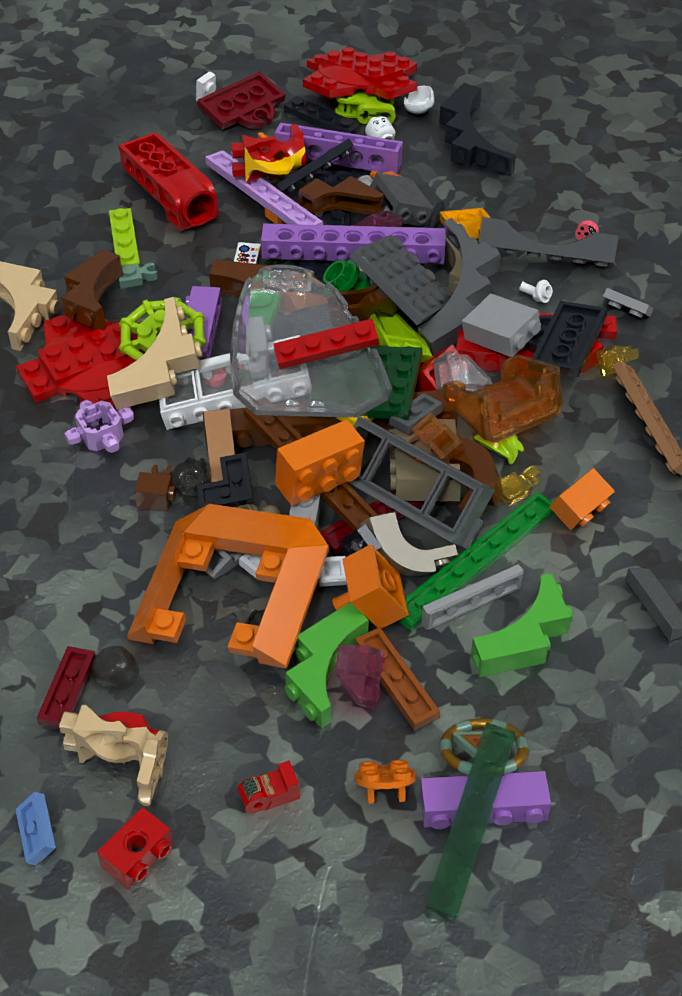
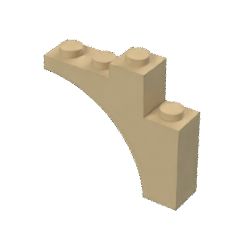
M0 261V298L6 301L15 311L14 320L8 330L11 348L21 351L24 345L30 341L32 333L36 327L40 326L41 321L50 320L59 312L60 301L58 300L56 290L45 288L41 270Z
M174 297L164 299L165 316L163 325L156 340L146 353L130 366L114 374L107 375L110 396L116 409L175 395L174 385L178 384L176 373L201 367L199 357H203L200 343H195L192 333L188 334L186 325H182L181 321L185 320L182 305L177 306Z

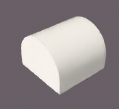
M345 556L326 557L318 579L319 587L347 585L342 560Z

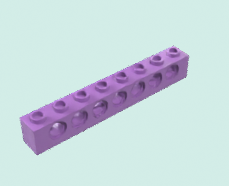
M263 223L261 237L262 259L353 261L349 256L354 250L392 235L402 241L403 247L409 253H413L418 257L419 263L444 264L445 228Z

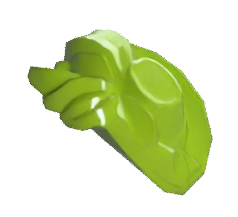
M494 427L473 437V439L487 449L507 459L509 464L514 463L518 450L520 452L524 451L516 434L508 429Z

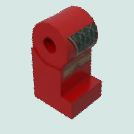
M290 760L278 764L277 770L243 780L237 788L247 813L269 810L300 799L299 782Z

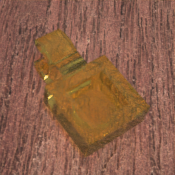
M617 344L597 351L600 375L608 376L616 373L613 365L619 360L625 363L639 358L638 348L632 349L630 345L623 347Z
M533 465L528 467L520 477L515 472L501 479L502 490L500 498L510 506L529 496L530 487L540 483L536 476L541 472Z

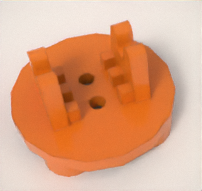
M393 760L390 762V765H378L377 762L367 761L359 764V770L354 775V781L357 785L367 788L368 804H374V790L392 788L398 789L399 802H406L405 786L416 781V771L409 768L408 761Z

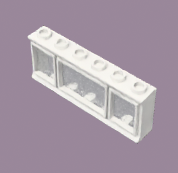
M237 352L199 360L200 368L176 373L178 384L174 385L175 395L159 399L160 414L166 429L169 430L203 421L204 411L247 408L264 398L270 404L308 396L311 393L312 387L307 365L304 363L279 370L275 354V357L271 358L272 368L268 369L267 377L252 380L250 373L242 371Z

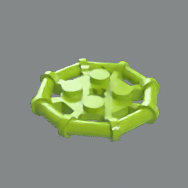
M175 297L177 306L182 305L184 315L188 317V319L181 321L182 325H186L187 330L194 328V342H199L201 348H204L206 344L203 323L205 316L202 312H196L181 302L180 298ZM146 299L129 316L120 320L121 344L119 350L122 354H127L137 361L144 355L138 350L142 349L146 352L152 346L163 325L165 316L164 300L148 301ZM147 314V318L144 321H142L140 324L135 323L142 316ZM131 333L138 334V339L131 341Z

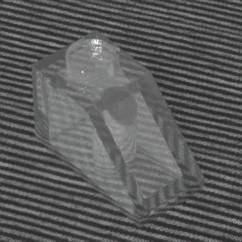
M447 351L442 353V357L433 360L437 390L478 391L483 387L492 385L491 379L468 355L457 354V351Z

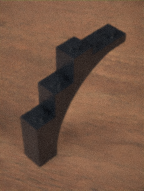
M463 83L440 106L439 123L446 126L445 142L452 144L451 161L466 167H470L474 163L510 177L514 173L516 155L496 148L478 133L471 118L480 107L482 88Z

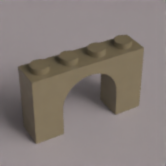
M431 419L409 435L395 427L394 429H389L393 434L431 455H449L456 444L455 419ZM390 444V490H395L396 496L404 501H426L441 471L413 459L414 456ZM449 464L460 470V464ZM449 477L437 501H460L461 483Z

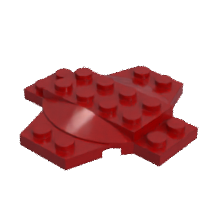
M346 47L342 51L331 50L328 54H318L314 58L308 59L307 68L316 72L303 79L304 88L328 98L353 95L354 92H357V89H362L366 91V94H375L388 100L417 90V82L410 80L408 77L417 71V63L411 61L408 57L397 56L395 52L368 56L367 53L356 52L354 48Z
M65 314L44 321L46 345L43 349L38 350L39 358L16 366L17 373L34 402L36 403L56 395L67 397L71 393L78 396L80 402L85 400L92 401L94 404L100 401L110 402L116 411L119 410L116 409L111 399L107 375L121 371L136 361L127 354H122L119 350L121 344V327L119 322H110L105 319L106 327L102 330H96L69 319ZM131 333V341L137 340L138 334ZM142 349L138 350V351H140V352L143 353V354L146 353V352L143 351Z

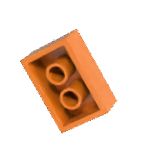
M346 419L277 449L275 485L290 505L293 506L300 502H306L322 492L331 491L334 487L345 482H351L360 476L365 440Z

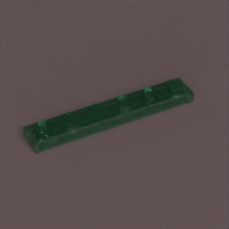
M486 722L425 907L457 918L516 732Z

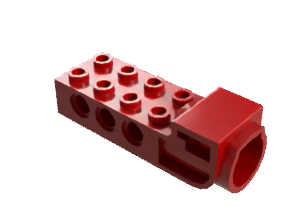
M157 132L118 145L122 168L165 208L166 218L180 232L203 225L219 217L217 196L211 181Z

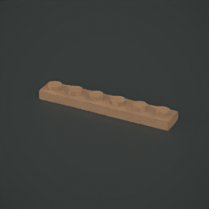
M619 360L613 365L618 374L616 376L617 381L626 388V397L637 407L635 412L641 420L645 421L647 425L645 430L656 440V449L661 455L666 457L667 462L665 464L674 475L678 473L682 476L681 448L635 370Z

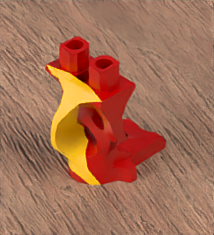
M298 124L290 126V139L286 142L276 141L275 136L253 138L242 135V142L231 144L232 159L243 158V162L232 163L233 177H244L245 182L250 183L261 177L284 175L293 169L300 170L306 166L303 131L299 129ZM278 152H284V156L281 159H275L274 155Z

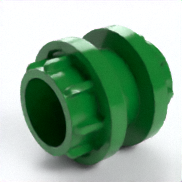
M339 260L332 263L324 273V291L331 293L364 289L370 287L371 280L365 272L360 271L358 265L353 261Z

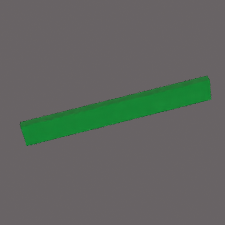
M536 492L474 542L469 549L464 550L449 564L408 595L405 600L409 615L398 620V622L410 631L414 630L421 624L422 607L465 588L555 514L549 507L553 502L539 492Z

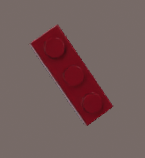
M67 646L38 713L37 721L39 725L59 728L64 712L74 713L96 660L95 651Z

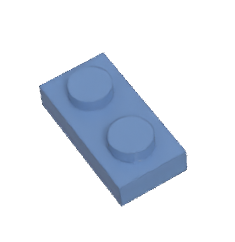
M33 792L15 810L26 864L38 865L56 849L45 795Z

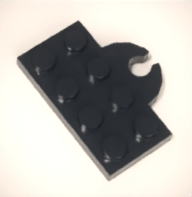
M560 301L553 315L539 316L541 329L525 344L528 350L534 352L530 361V369L579 377L607 317V308Z

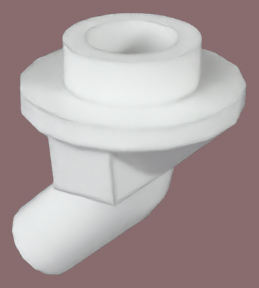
M540 280L536 287L522 282L519 288L520 291L532 295L536 302L541 303L548 302L553 293L552 287L547 280Z

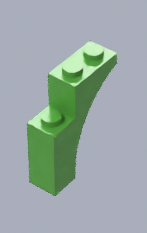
M552 573L541 575L537 599L524 616L502 630L473 637L471 656L479 677L544 664L547 652L551 648L549 638L568 634L570 622L573 621V613L571 607L565 604L562 587L559 583L555 582Z
M352 603L346 604L299 634L295 652L301 663L285 672V691L292 701H297L302 706L306 717L310 721L314 720L321 728L331 723V704L326 690L332 671L339 660L355 646V638L368 633L369 620Z

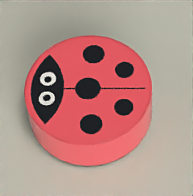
M585 220L579 223L575 234L579 240L593 232L599 233V228L593 221Z

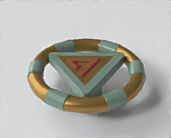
M477 718L461 721L451 726L443 734L439 742L440 754L444 761L458 772L472 777H498L514 772L523 765L529 754L528 741L523 733L511 724L497 719ZM487 729V730H492V731H471V730ZM513 739L517 747L516 755L512 759L496 765L497 758ZM453 740L472 757V763L461 760L453 754L451 744Z

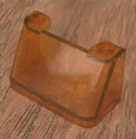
M516 355L508 358L501 367V381L474 392L466 390L465 385L460 381H450L443 384L444 399L484 440L496 443L550 420L559 414L562 408L560 366Z

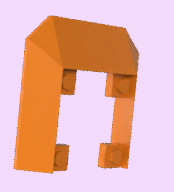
M208 504L176 521L127 634V639L154 644L155 640L177 643L186 622V617L184 613L168 609L185 568L206 572L215 549L258 555L262 557L255 573L257 580L275 583L260 625L256 626L237 622L227 647L230 653L256 657L260 664L287 668L329 551L327 542L312 520L309 518Z

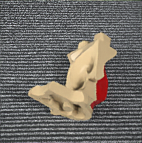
M87 705L81 706L79 714L64 712L59 726L60 732L65 733L64 750L78 752L79 762L82 764L96 757H100L108 762L123 764L132 760L139 761L140 770L137 778V785L139 787L138 800L143 806L150 807L158 779H162L168 745L167 731L151 728L145 717L137 713L113 712L97 716Z

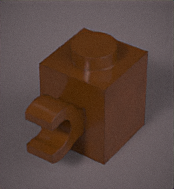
M154 465L151 470L152 473H139L134 490L137 509L168 512L170 503L176 499V486H172L171 466H167L166 472L158 473V466Z

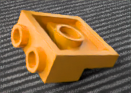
M483 208L440 212V221L443 225L446 220L452 217L457 224L463 225L470 238L474 237L477 241L481 218H491Z

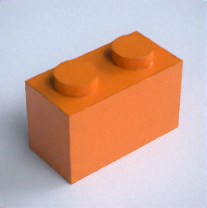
M593 468L563 492L549 507L572 530L578 524L581 527L585 526L594 517L591 514L594 510L600 513L611 503L608 498L615 491Z

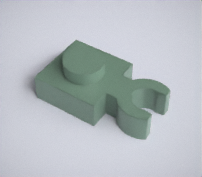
M138 263L122 266L123 275L118 278L120 289L143 285V280L155 281L158 279L155 264L147 263L143 267H139Z

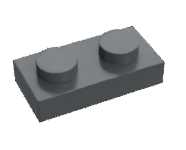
M423 393L412 401L409 419L390 417L389 425L409 435L443 411V403Z

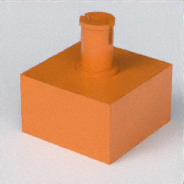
M371 544L342 559L348 592L332 599L336 611L346 604L352 603L377 628L380 627L381 629L409 615L399 571Z

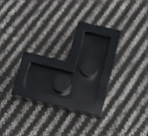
M246 453L220 457L223 480L197 485L200 508L208 504L237 507L254 503Z

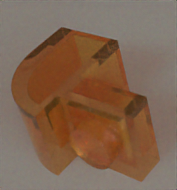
M432 412L412 428L413 433L430 450L431 454L446 463L465 448L463 442L446 424L443 425Z

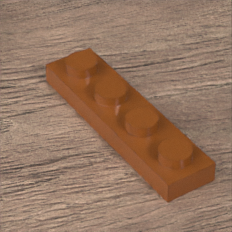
M380 627L355 638V646L413 730H417L440 718V710Z

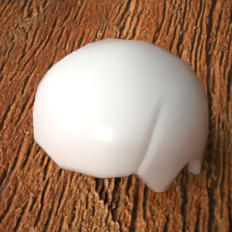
M425 85L417 86L416 91L408 93L407 99L404 97L405 109L409 113L416 115L427 113L434 105L433 89Z

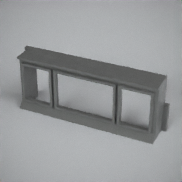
M357 415V420L353 427L365 440L368 433L371 432L380 437L382 441L363 476L360 475L348 483L447 541L469 549L484 522L480 517L495 489L372 421ZM390 444L441 471L421 510L371 481ZM449 477L474 490L453 528L429 515Z

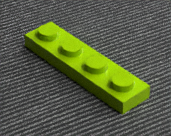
M131 208L109 210L115 254L120 256L121 266L138 263L140 267Z

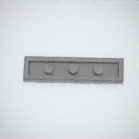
M517 564L422 607L421 624L426 630L432 629L521 589L524 570Z

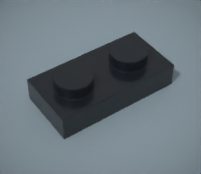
M366 524L338 541L345 557L370 544L376 550L382 547Z

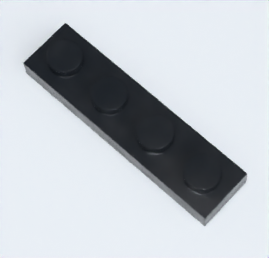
M295 96L284 104V112L319 128L357 134L360 131V123L307 101L302 97Z
M350 138L279 182L275 188L282 193L285 192L287 195L297 188L295 184L302 180L306 183L314 178V172L320 168L323 172L331 167L334 159L339 157L342 160L351 154L350 149L354 146Z

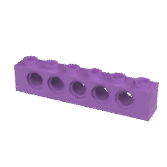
M280 123L274 133L276 141H288L290 139V126L293 124ZM299 126V129L303 131L306 162L314 161L350 138L354 145L350 149L351 154L342 160L339 157L332 161L333 165L343 166L344 168H358L364 171H393L397 174L402 164L403 141Z

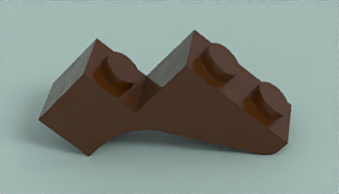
M352 176L334 187L316 178L299 189V205L314 216L330 210H344L370 215H379L383 212L384 194Z
M376 283L359 290L325 293L319 298L323 306V313L328 318L339 320L345 324L367 320L376 310L393 315L399 309Z

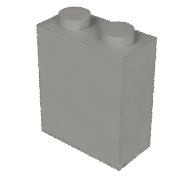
M489 294L462 320L465 340L509 357H513L541 329L539 311L537 309L494 294Z

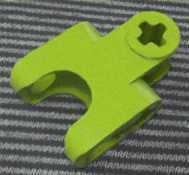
M359 89L353 95L336 97L338 106L335 109V113L346 118H357L360 123L368 124L369 120L373 117L382 116L380 112H388L390 116L386 118L392 124L396 117L393 106L395 98L383 100L380 99V96L366 94V91Z

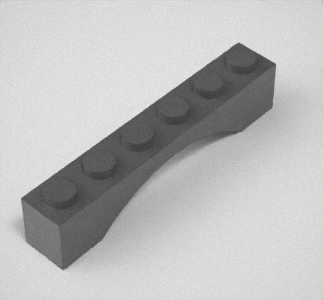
M482 217L478 244L486 241L491 247L505 248V253L518 254V250L527 251V256L540 257L541 253L550 254L549 259L563 261V256L572 257L571 262L585 264L586 259L594 260V265L607 267L608 262L614 263L619 236L593 232L571 243L544 244L524 237L513 229L506 220Z

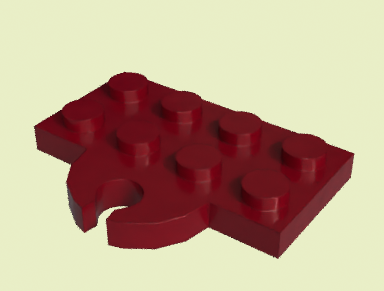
M257 72L198 99L197 106L222 130L236 123L251 129H263L264 121L258 117H263L268 125L272 124L275 114L274 105L285 101L286 94L262 72Z

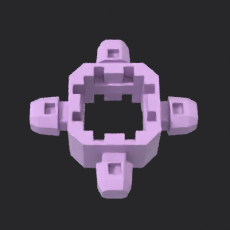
M89 400L82 401L80 409L75 415L77 428L74 427L64 433L65 439L69 445L80 443L83 440L89 450L99 451L105 448L108 452L113 453L120 448L119 442L123 438L122 424L125 425L134 419L133 412L127 407L116 412L110 402L100 401L94 404ZM102 421L103 424L108 423L107 425L100 427V430L98 431L96 430V428L91 430L92 427L99 425L98 422Z

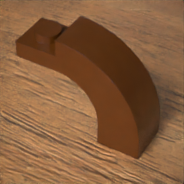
M459 437L447 456L450 464H460V471L495 489L487 505L496 507L501 496L502 484L491 454L479 443ZM469 488L458 506L461 513L474 491Z

